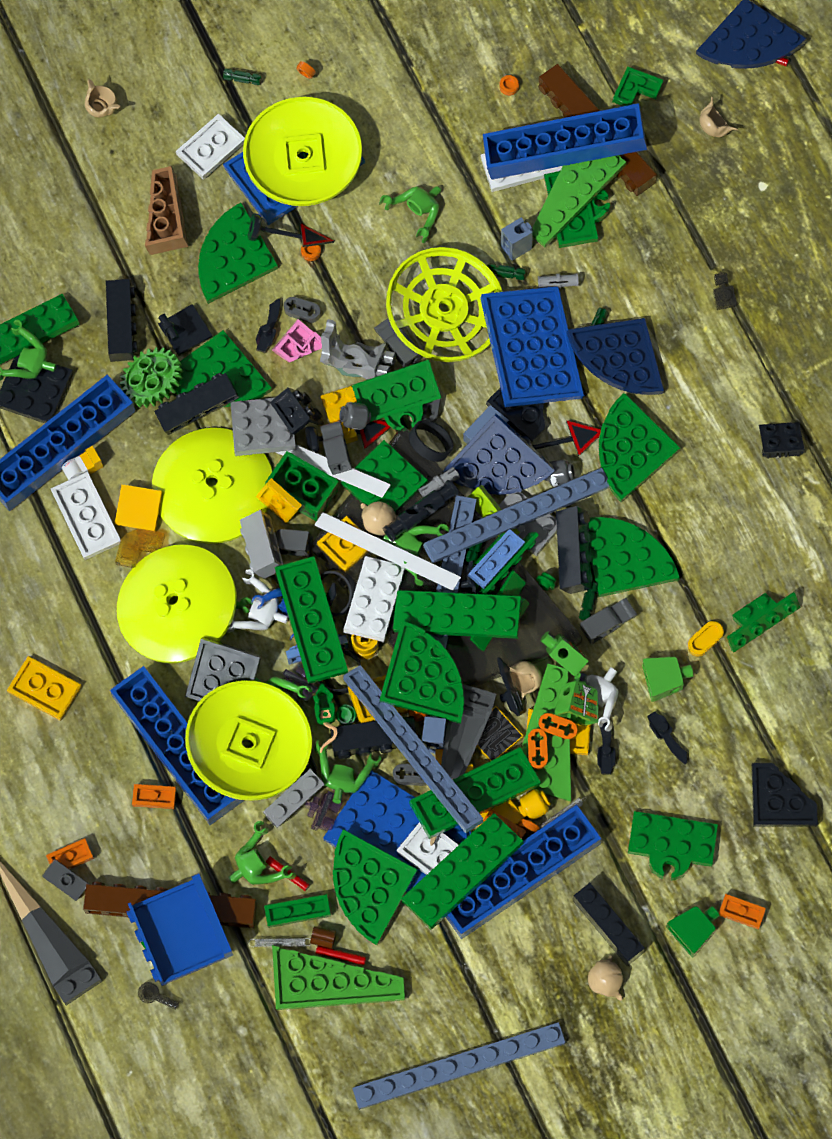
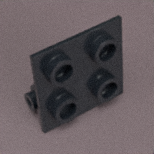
M799 422L759 425L763 447L762 457H766V459L775 458L777 453L779 458H781V453H784V457H787V453L789 457H799L805 451Z

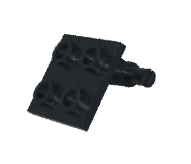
M193 304L168 318L166 314H161L158 317L161 321L158 323L160 329L178 356L213 337Z

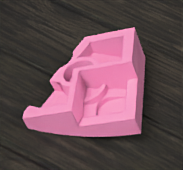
M297 319L274 346L272 351L287 362H292L321 349V337Z

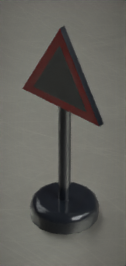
M253 213L248 229V240L256 241L260 231L302 239V247L334 243V240L303 224H300L301 234L261 226V215Z
M374 420L366 424L363 429L355 430L357 435L361 434L364 449H366L391 427L386 422ZM308 426L305 428L308 450L318 453L319 441H323V436H318L316 429L313 426Z
M566 420L571 437L532 445L528 436L522 435L521 437L535 450L573 442L577 454L580 456L600 437L601 429Z

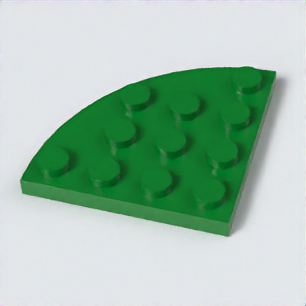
M241 202L225 212L214 223L202 244L199 255L198 274L207 304L278 269L277 263L260 234L256 241L248 240V229L251 219Z
M224 330L180 361L183 373L180 375L183 379L178 380L179 387L173 388L177 395L183 392L189 393L194 390L193 387L202 382L206 384L212 380L211 378L214 375L226 373L240 397L232 402L256 400L272 391L271 386ZM228 403L223 407H231V403Z
M625 393L612 405L602 424L598 448L600 467L608 478L607 483L610 490L620 502H623L680 451V447Z
M590 517L588 523L591 538L589 547L592 557L590 564L595 583H597L599 597L679 581L677 568L672 558L652 535L623 520Z
M402 621L379 702L461 724L464 707L461 677L452 657L443 645L426 633L425 630Z
M343 829L334 853L333 883L340 907L351 924L362 936L378 946L401 903V898L406 894L418 870Z

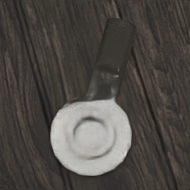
M145 982L138 989V997L144 1003L149 1004L157 1001L174 1010L179 1005L178 1001L160 994L157 985L152 982Z

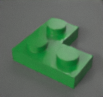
M627 66L612 102L621 106L632 105L638 93L656 100L664 80Z

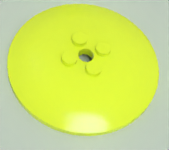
M314 97L288 98L266 108L252 122L245 136L243 146L245 167L254 185L269 198L292 206L316 205L340 194L356 176L362 157L360 135L352 119L336 105ZM300 152H306L308 153V157L305 159H300L298 157V154Z
M204 428L190 432L174 441L163 452L156 464L152 478V489L162 491L159 515L170 529L191 541L217 544L237 539L242 536L240 532L242 528L241 519L259 510L267 513L269 508L256 496L265 486V482L272 473V469L265 453L235 456L233 430ZM216 478L218 482L215 486H208L206 484L207 480Z
M172 545L158 549L139 561L129 572L121 586L117 601V619L120 630L126 641L138 653L148 659L162 663H180L195 659L202 637L219 642L230 627L237 602L235 583L225 564L206 549L193 545ZM178 596L177 603L170 605V598Z
M236 681L215 688L198 702L187 723L185 744L189 761L194 771L204 783L227 797L253 801L274 797L290 788L300 778L310 758L312 736L303 710L288 694L266 683ZM251 740L254 746L245 748L242 745V741Z

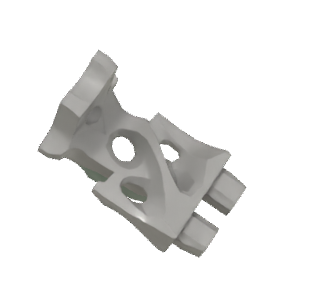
M330 319L327 320L325 331L321 335L322 353L320 362L336 368L344 376L363 377L366 380L390 372V366H394L396 362V354L387 351L385 343L376 347L367 346L359 342L346 345L340 340V335L337 334L336 322ZM346 355H352L354 358L352 360L346 359Z

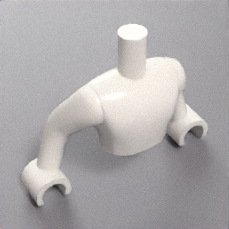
M250 569L245 571L247 574L252 575L250 579L242 578L244 583L254 585L264 595L271 591L263 582L255 578L253 571ZM278 598L265 602L261 609H257L261 602L255 600L248 615V618L254 621L232 620V626L228 628L227 632H233L235 628L267 630L274 620L286 624L289 617L277 612Z
M611 667L604 678L591 674L587 676L586 685L598 691V705L600 707L605 705L603 717L598 720V725L602 727L605 722H608L605 727L606 731H610L613 727L609 719L619 694L618 689L611 683L617 671Z

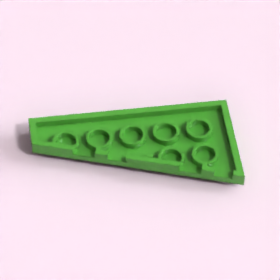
M617 155L562 166L532 227V237L543 247H546L626 166V161Z
M547 664L521 748L528 761V735L533 729H540L538 720L541 715L546 713L555 715L561 686L568 683V671L565 668ZM551 717L542 720L546 729L549 726L555 728L557 726L556 723L551 722ZM569 724L567 726L559 725L558 729L565 731L564 735L567 736L569 734ZM545 732L547 736L548 763L543 769H534L541 784L533 789L543 790L546 795L571 802L570 739H563ZM535 733V737L531 738V740L535 741L536 747H540V740L544 739V737H540L539 733ZM536 751V758H532V761H535L537 765H541V761H544V758L540 756V751Z
M272 945L276 1010L405 1000L403 977L371 971L363 967H355L342 962L302 954L298 951H290Z

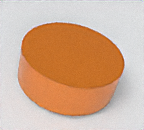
M300 61L296 67L300 74L309 79H312L316 73L310 65L303 61Z
M512 75L504 76L500 80V91L507 96L516 94L519 90L518 79Z
M320 245L301 246L302 257L307 261L317 260L321 255Z
M521 819L518 824L530 835L540 829L537 824L527 819Z

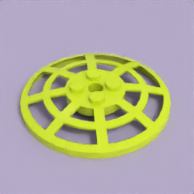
M430 248L410 256L395 271L386 293L387 315L397 336L415 353L435 361H463L480 354L491 345L488 338L479 348L471 351L466 343L478 333L481 327L487 328L480 299L481 295L493 291L494 293L503 291L494 273L475 256L454 248ZM447 256L457 258L458 261L454 270L448 268L430 269L426 258ZM418 261L422 273L416 276L407 288L398 284L397 280L401 274ZM465 262L479 270L490 284L479 289L469 277L461 273ZM448 275L451 278L449 284L436 285L433 276ZM425 279L429 289L424 295L413 292L414 287ZM458 280L468 285L473 292L464 295L456 288ZM393 290L404 296L403 313L405 318L397 321L394 320L391 306ZM409 299L420 304V314L410 316ZM477 300L479 307L478 317L468 314V303ZM446 304L449 307V311H441L439 305ZM424 321L432 329L429 337L424 335L415 324ZM464 321L474 324L475 327L465 337H462L458 327ZM409 326L416 336L427 342L424 351L409 342L400 332L399 328ZM439 331H450L455 341L445 342L436 339ZM434 345L438 347L459 346L464 355L442 357L431 353Z

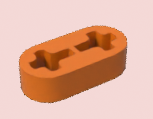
M543 714L538 720L541 730L563 739H572L577 734V726L574 722L554 714ZM551 717V722L556 723L557 726L556 728L549 726L546 729L542 720ZM570 724L573 733L565 736V731L558 729L559 725L567 726Z
M533 729L528 735L529 763L534 769L538 770L546 767L548 763L547 736L543 730ZM535 733H539L540 737H544L543 740H540V747H536L535 741L531 740L532 737H535ZM536 751H540L541 758H544V761H541V765H537L535 761H532V758H536Z

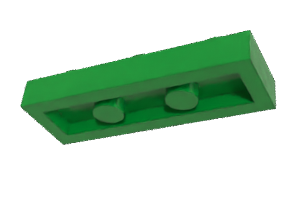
M327 894L264 906L268 928L331 917Z

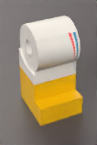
M93 446L85 449L86 452L63 464L62 470L68 480L86 472L90 475L103 468L101 459Z

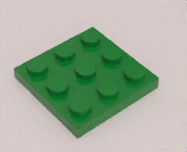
M385 440L354 468L357 471L391 484L383 498L341 481V484L361 503L368 506L373 502H384L393 508L395 514L419 492V488L428 483V480Z

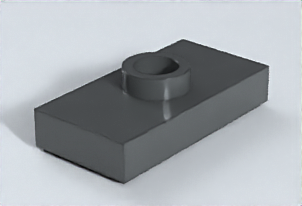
M56 859L51 862L42 874L43 878L75 901L78 900L86 889V884H89Z

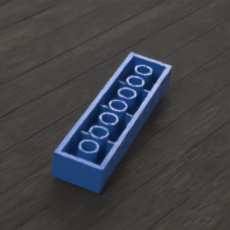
M639 103L483 134L486 165L491 180L647 150Z
M108 374L0 459V501L9 512L59 473L64 463L83 454L86 451L85 449L93 446L135 412L133 402Z
M144 666L110 690L113 699L209 825H212L244 801L218 793L204 783L194 771L186 751L185 735L187 722Z
M575 805L523 841L524 844L446 916V919L461 940L601 845V837L578 805Z

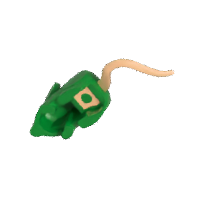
M324 684L319 686V689L313 696L317 723L332 729L334 735L323 744L320 753L329 743L336 739L338 734L337 728L331 725V723L335 722L333 694Z

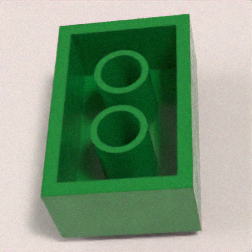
M288 451L285 452L265 482L266 484L272 478L302 505L298 511L316 522L339 488V480Z

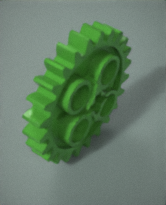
M155 347L153 352L147 349V354L141 351L139 358L134 356V362H128L130 367L123 369L126 374L120 376L123 380L120 382L121 390L133 402V405L137 404L138 407L144 405L148 408L150 403L156 406V401L158 400L162 404L164 397L169 399V393L176 392L173 388L180 386L178 380L183 379L180 375L183 373V370L181 368L182 364L175 354L170 350L166 351L165 348L159 351Z

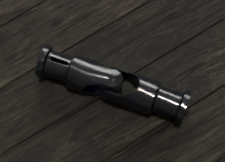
M447 480L445 485L438 490L431 491L412 507L398 515L396 520L390 525H385L382 528L384 533L394 542L400 534L405 531L408 532L422 520L444 506L448 499L453 496L456 497L459 494L457 488L450 480Z

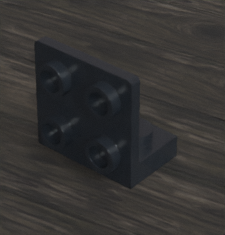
M287 387L270 401L272 407L293 435L298 433L308 423L319 426L324 424L320 411L317 408H313L310 404L312 402L311 398L307 393H302L298 389L294 390Z

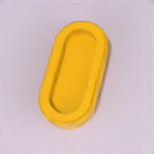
M716 621L706 623L689 639L688 651L697 657L706 654L722 639L724 633L722 625Z

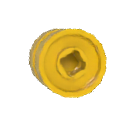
M352 635L353 652L360 659H371L378 653L379 641Z

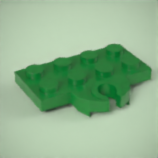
M560 171L544 174L547 195H549ZM602 189L556 236L559 248L598 242L595 223L602 221L607 216L610 210V203L597 206L595 201L600 199L608 200L609 195L606 191Z
M429 359L352 385L357 403L365 404L368 407V411L371 412L370 422L384 417L386 423L391 428L399 431H406L405 426L400 422L403 415L411 416V426L413 428L422 419L423 404L441 399Z
M634 811L628 854L649 857V867L652 873L661 879L664 877L663 866L666 864L674 867L671 881L683 878L688 872L690 864L712 867L718 824Z

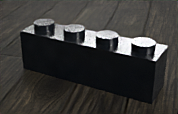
M130 279L105 280L108 355L110 362L134 360V353H138L137 341H134L133 336L137 334L136 322L133 323V316H136V305L132 304V298H135V286H131Z
M218 373L208 383H199L193 387V391L189 393L183 392L175 397L176 400L160 404L154 412L164 432L170 435L240 398L230 377L226 373Z
M578 506L556 511L560 589L569 594L592 589L591 582L593 577L590 566L592 557L589 547L591 538L588 527L590 521L588 511Z
M402 717L416 734L414 717ZM377 721L336 727L338 731L337 737L332 741L334 757H339V759H347L354 754L368 756L376 751L389 753L393 749H397V746ZM330 729V730H331V737H333L334 731H333L332 729Z
M588 883L573 895L575 905L626 966H629L644 954V946L591 883Z

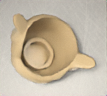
M88 79L89 87L84 103L87 112L96 118L112 115L115 109L120 108V105L116 104L117 98L115 93L108 87L95 86L93 81Z
M711 97V102L700 114L699 122L703 131L712 137H723L732 130H738L726 123L715 109L713 97Z
M380 501L373 502L368 506L364 503L361 504L363 509L361 517L366 531L374 536L385 535L382 528L385 525H390L398 516L389 504Z
M520 661L509 667L513 685L519 690L521 701L524 696L541 686L543 680L542 673L533 663Z
M610 955L607 960L598 961L590 969L588 984L595 993L607 997H616L622 1001L623 997L619 993L623 980L622 971L616 963L612 962L613 956Z

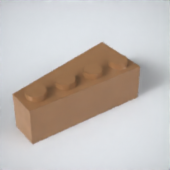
M171 166L152 170L151 198L148 208L149 219L146 229L147 240H145V247L150 255L189 247L177 176Z

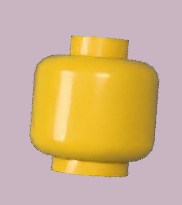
M533 789L520 797L521 805L518 806V809L523 817L528 816L529 819L536 820L548 813V806L551 804L543 790Z

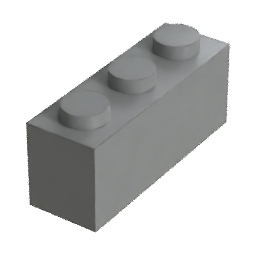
M259 510L240 520L242 527L240 532L246 542L245 550L250 557L251 563L249 565L251 571L265 579L275 574L274 567L283 565L271 517L262 510Z
M309 769L266 808L263 814L278 828L321 789L324 783Z

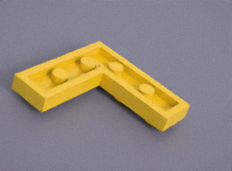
M352 386L320 396L330 423L340 421V410L346 403H357ZM341 422L346 444L357 441L355 429L346 428Z

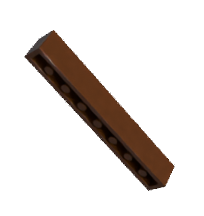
M558 64L539 76V90L542 94H547L551 99L552 105L563 112L564 118L599 111ZM637 152L619 155L626 161V166L616 177L621 178L625 182V186L630 192H634L636 196H639L656 183L657 174Z
M92 882V885L86 884L83 910L85 914L129 918L126 912L130 910L128 903L132 905L137 904L168 889L157 887L155 890H147V887L139 885L134 886V888H126V885L123 884L105 886V883ZM207 892L221 926L254 929L257 909L256 899H252L253 897L249 895H240V898L231 897V894L219 893V896H215Z

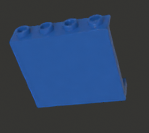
M200 874L192 876L191 881L132 905L128 903L130 910L126 912L130 922H135L138 930L134 931L139 943L144 942L146 949L142 950L146 961H151L154 969L150 971L155 982L159 980L162 986L233 956Z

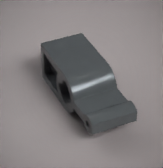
M389 318L374 327V330L385 342L389 351L396 354V359L403 368L416 364L422 359L421 355L415 353L400 340L393 330ZM399 328L400 332L405 336V338L414 346H416L408 337V335L402 329Z
M337 421L321 426L327 463L332 475L352 470L341 422Z
M286 529L274 531L280 554L310 557L314 538L309 531Z
M624 598L615 605L606 607L582 621L580 629L592 645L617 630L622 624L635 618L637 613L627 598Z

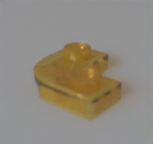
M136 529L128 532L120 541L115 564L136 568L140 551L152 553L161 549L165 534L145 529Z

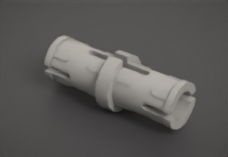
M556 273L555 276H538V288L558 286L561 289V287L579 286L578 274L560 275V273Z
M452 467L440 476L433 477L431 482L418 490L421 496L425 497L431 491L438 490L445 485L447 480L454 482L460 476Z

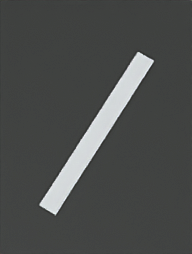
M296 444V450L288 451L328 475L383 498L391 485L353 468L352 470L332 475L326 457ZM286 451L275 452V453H278V454H280V455H284Z
M322 513L315 523V526L450 590L455 588L461 578L328 514Z

